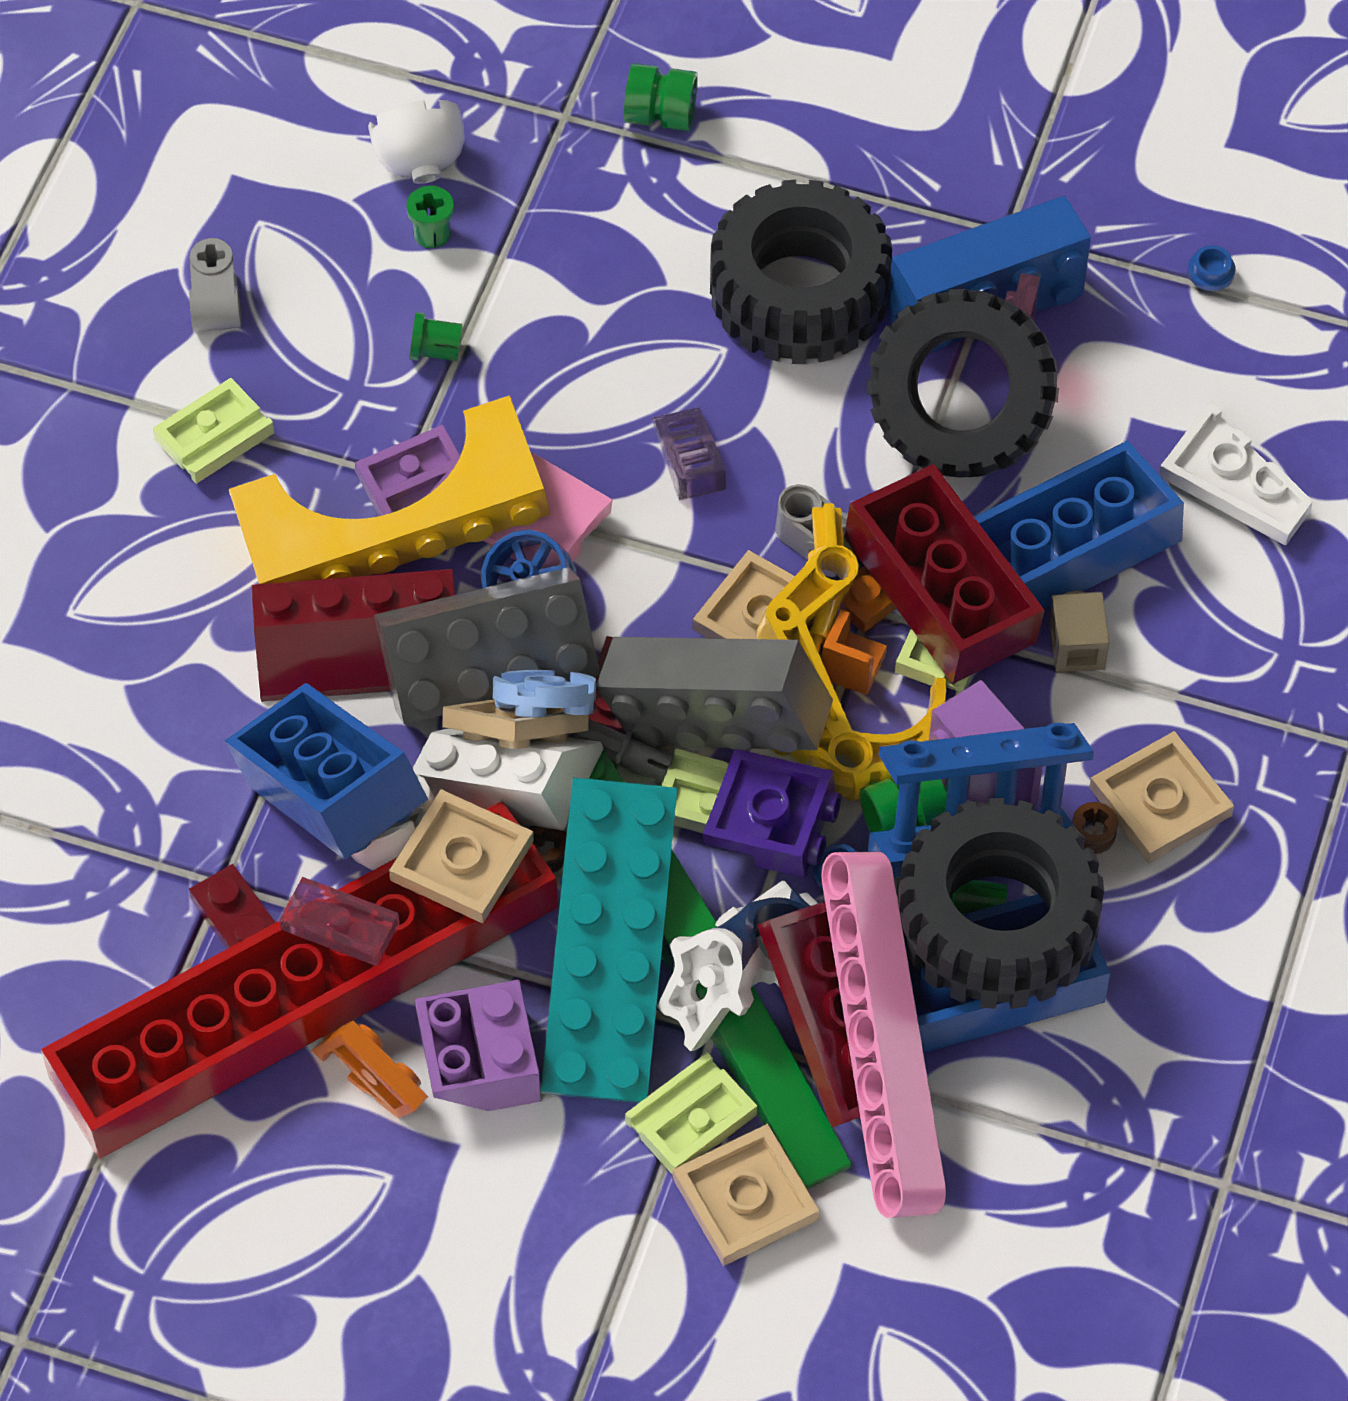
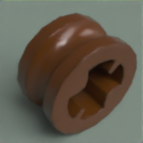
M1087 802L1079 806L1074 812L1072 823L1085 838L1083 849L1090 848L1095 854H1101L1109 850L1115 842L1119 824L1114 810L1100 802ZM1092 821V826H1095L1096 822H1100L1104 825L1103 833L1097 835L1096 830L1093 831V835L1085 831L1086 822Z
M538 826L529 827L528 829L533 831L534 842L532 844L536 849L537 847H542L545 841L554 842V848H550L546 855L540 854L551 871L554 873L563 868L567 838L566 831Z

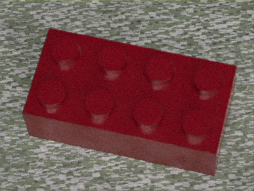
M934 464L850 503L844 538L952 684L1036 644L1045 611Z

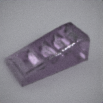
M700 407L653 417V425L678 500L726 490V470ZM689 424H693L694 426L692 428H687L674 432H669L668 430ZM694 436L698 438V440L674 444V441ZM699 449L702 450L701 453H696L683 457L679 456V454L695 451ZM702 462H706L707 464L704 466H699L686 470L684 467Z

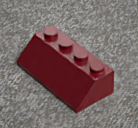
M452 569L251 585L261 702L282 700L305 683L324 696L391 691L374 615L454 596Z

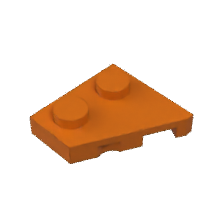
M353 1020L324 1036L311 1051L323 1062L334 1053L352 1071L347 1076L348 1081L372 1096L381 1106L398 1119L414 1112L427 1099V1094L419 1087L421 1081L415 1072L401 1062L396 1064L382 1050L384 1044L380 1037L366 1025L360 1024L358 1026Z

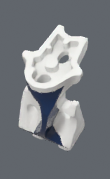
M781 881L746 906L729 909L719 917L715 924L716 928L706 930L694 937L680 936L674 938L670 947L675 967L657 1008L665 1016H670L679 1021L685 1033L684 1045L690 1051L697 1050L708 1042L730 1010L738 1016L746 1014L754 1001L751 992L753 985L759 982L770 985L775 982L779 986L757 925L818 904L807 892L798 894L786 881ZM699 981L704 987H708L707 994L702 1000L697 997L695 992Z

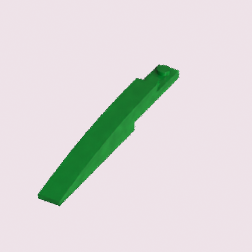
M603 749L589 779L624 782ZM671 850L661 958L671 974H673L675 962L670 944L674 938L680 936L694 937L717 926L715 925L716 921L674 851ZM700 981L696 986L695 992L697 997L702 1000L707 994L708 987H704ZM752 986L751 992L754 1001L746 1014L738 1016L730 1010L710 1038L741 1089L757 1105L758 1117L763 1125H769L808 1190L850 1169L851 1162L790 1050Z

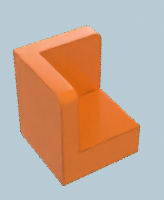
M841 609L823 645L822 662L831 683L868 695L886 657L887 645L850 633L851 613Z

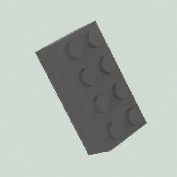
M569 567L374 615L395 710L403 724L443 715V707L493 700V677L501 678V673L554 670L555 676L565 678L566 682H570V672L586 674L592 677L600 676L581 581Z
M613 637L596 685L597 690L626 734L629 730L633 733L632 738L653 747L683 746L693 750L702 749L703 747H720L744 751L750 748L776 749L781 752L818 750L833 702V698L799 640Z

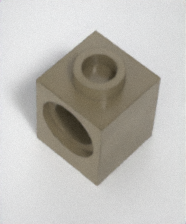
M1070 591L1063 595H1052L1048 623L1055 673L1105 670L1110 642L1102 592L1085 593L1083 591Z

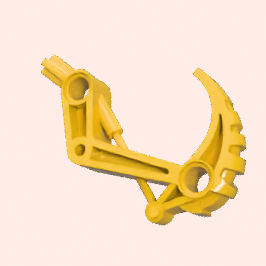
M824 503L823 507H813L812 509L815 549L808 554V561L805 566L770 602L759 623L756 635L757 639L799 640L833 698L818 750H796L794 752L772 750L781 756L790 754L800 764L833 771L836 792L841 793L842 797H845L848 801H859L861 788L888 778L894 782L879 757V747L898 745L905 741H929L932 710L945 703L946 678L935 679L930 688V701L927 713L911 728L893 734H870L852 731L820 658L819 651L832 629L841 602L846 597L858 573L859 565L853 552L849 548L844 547L841 508H834L832 503ZM822 571H832L841 580H831ZM836 755L849 757L854 762L855 767L843 766L836 759Z

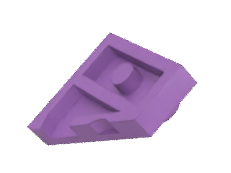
M440 425L355 462V472L377 514L382 516L404 509L430 494L448 477L457 464L460 455L443 425Z

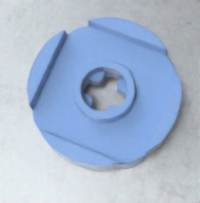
M554 670L501 673V678L493 677V699L495 700L496 707L515 709V715L520 717L546 716V708H563V713L588 715L593 713V705L596 700V678L586 674L570 672V682H566L565 678L555 676Z

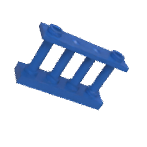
M1052 723L1044 727L922 742L905 741L898 745L879 747V757L896 785L899 784L895 827L892 830L870 833L868 851L885 854L890 860L894 878H901L902 864L905 855L911 852L912 841L921 830L928 829L931 831V825L916 827L922 781L949 778L945 812L948 811L951 816L957 814V806L967 803L970 775L997 772L994 798H1004V804L1014 805L1019 769L1046 766L1041 805L1037 812L1045 814L1047 810H1050L1063 817V828L1075 827L1063 808H1061L1067 763L1093 760L1094 750L1075 723Z

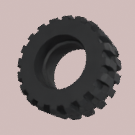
M796 179L784 180L781 182V186L775 188L768 184L756 189L754 197L751 198L747 194L733 204V211L729 210L724 213L718 222V230L713 234L711 241L710 295L712 296V307L716 317L722 320L724 330L734 339L740 336V345L755 353L757 350H761L764 352L765 358L779 362L780 357L792 359V364H806V359L817 358L819 363L834 359V353L841 351L845 355L858 348L859 339L863 342L868 340L876 332L877 324L884 319L888 310L893 251L891 238L886 234V226L880 216L876 213L871 214V206L859 197H856L854 200L849 197L850 192L835 185L833 189L823 187L824 183L822 181L809 180V184H796ZM805 256L828 263L840 274L833 280L818 286L792 287L772 280L761 270L770 263L782 258Z
M950 289L949 292L932 293L921 298L922 301L913 306L908 305L897 314L898 318L891 326L885 327L879 336L881 342L876 352L872 351L869 366H872L871 379L867 380V395H871L873 408L870 411L874 422L878 423L884 432L883 438L891 448L897 449L903 455L902 458L912 465L926 468L934 464L943 476L956 478L980 477L1006 469L1017 463L1019 458L1026 453H1030L1039 443L1038 439L1044 430H1048L1053 419L1051 415L1055 402H1058L1057 374L1059 371L1057 361L1053 358L1049 347L1051 344L1044 332L1034 323L1035 321L1025 311L1009 301L983 291ZM962 337L981 340L994 348L1003 359L1009 375V392L1002 410L986 425L967 431L949 429L937 423L924 409L918 393L920 368L929 353L938 345L948 340Z
M988 798L987 805L977 807L975 801L960 804L957 806L956 815L951 816L948 811L943 812L931 821V831L928 829L921 830L912 841L911 852L905 855L901 868L898 906L904 942L907 946V957L914 968L920 970L926 967L924 979L936 989H941L943 985L951 989L950 997L962 1003H966L969 997L981 1000V1008L996 1009L997 1002H1009L1010 1008L1015 1009L1027 1007L1028 999L1036 996L1038 1001L1043 1002L1056 995L1058 983L1062 987H1068L1079 976L1080 967L1087 965L1093 954L1095 939L1098 936L1104 896L1103 877L1098 874V859L1092 849H1083L1085 838L1075 827L1063 828V817L1050 810H1047L1045 814L1034 811L1035 804L1019 800L1018 806L1004 804V798ZM989 876L1007 877L1020 881L1036 891L1046 903L1049 912L1038 922L1022 929L1011 931L992 930L968 920L957 910L950 897L958 888L972 880Z

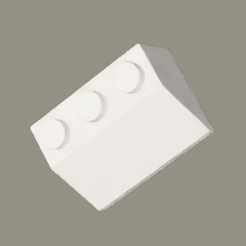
M448 728L430 734L413 770L417 778L418 775L425 778L435 798L442 789L485 810L503 801L519 824L564 830L569 818L573 777L589 779L604 747L598 741L567 737L565 742H542L532 739L528 748H504L499 746V739L497 738L479 741L466 740L463 737V731Z

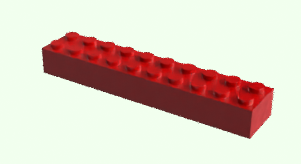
M503 801L486 809L518 824ZM532 844L484 923H480L390 881L389 870L397 858L42 1048L41 1052L49 1079L95 1154L101 1159L557 909L556 876Z

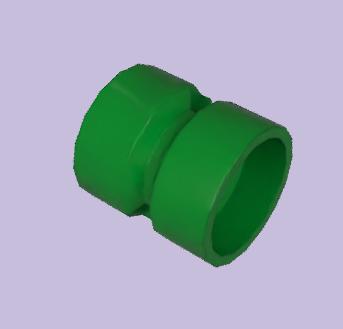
M632 63L625 92L624 122L651 126L655 120H661L663 128L689 132L695 112L698 73L696 71L671 68L666 75H663L658 66Z
M889 778L860 789V804L870 833L888 831L895 827L899 784L896 785ZM941 779L921 782L916 827L931 825V821L945 812L947 793Z

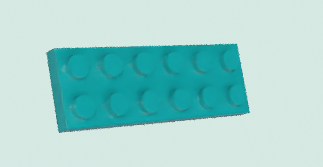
M574 777L572 779L541 1094L640 1103L648 1097L677 788Z

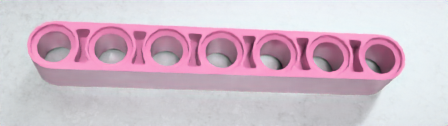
M882 852L831 853L823 863L822 885L874 1201L880 1214L886 1218L934 1215L944 1205L946 1187L890 860Z

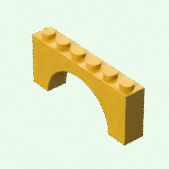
M510 395L464 410L466 438L463 451L454 469L430 494L418 502L390 514L363 519H342L316 513L292 499L279 483L276 473L230 488L231 499L259 584L369 576L375 573L384 574L394 570L399 565L420 558H432L440 555L447 549L468 542H480L489 538L494 533L515 526H528L539 518L551 515L542 481Z

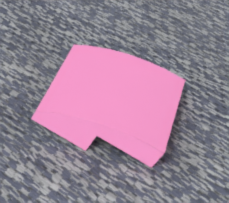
M533 453L532 457L545 490L551 515L539 518L528 526H515L494 533L483 541L493 546L499 539L514 531L530 529L547 534L574 561L581 554L582 541L611 514L613 500ZM540 545L523 548L528 561H532ZM553 549L550 551L541 569L561 565L560 558ZM513 553L510 557L517 561L516 556Z

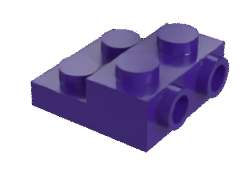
M735 749L703 831L704 844L754 856L756 867L805 878L810 865L819 866L822 862L826 848V836L821 835L825 821L835 823L840 812L842 795L836 792L833 771Z

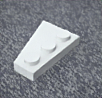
M1210 400L1162 463L1159 475L1165 481L1286 546L1309 515L1313 501L1274 462H1266L1251 447L1252 440L1240 428L1235 431L1221 417L1222 410Z

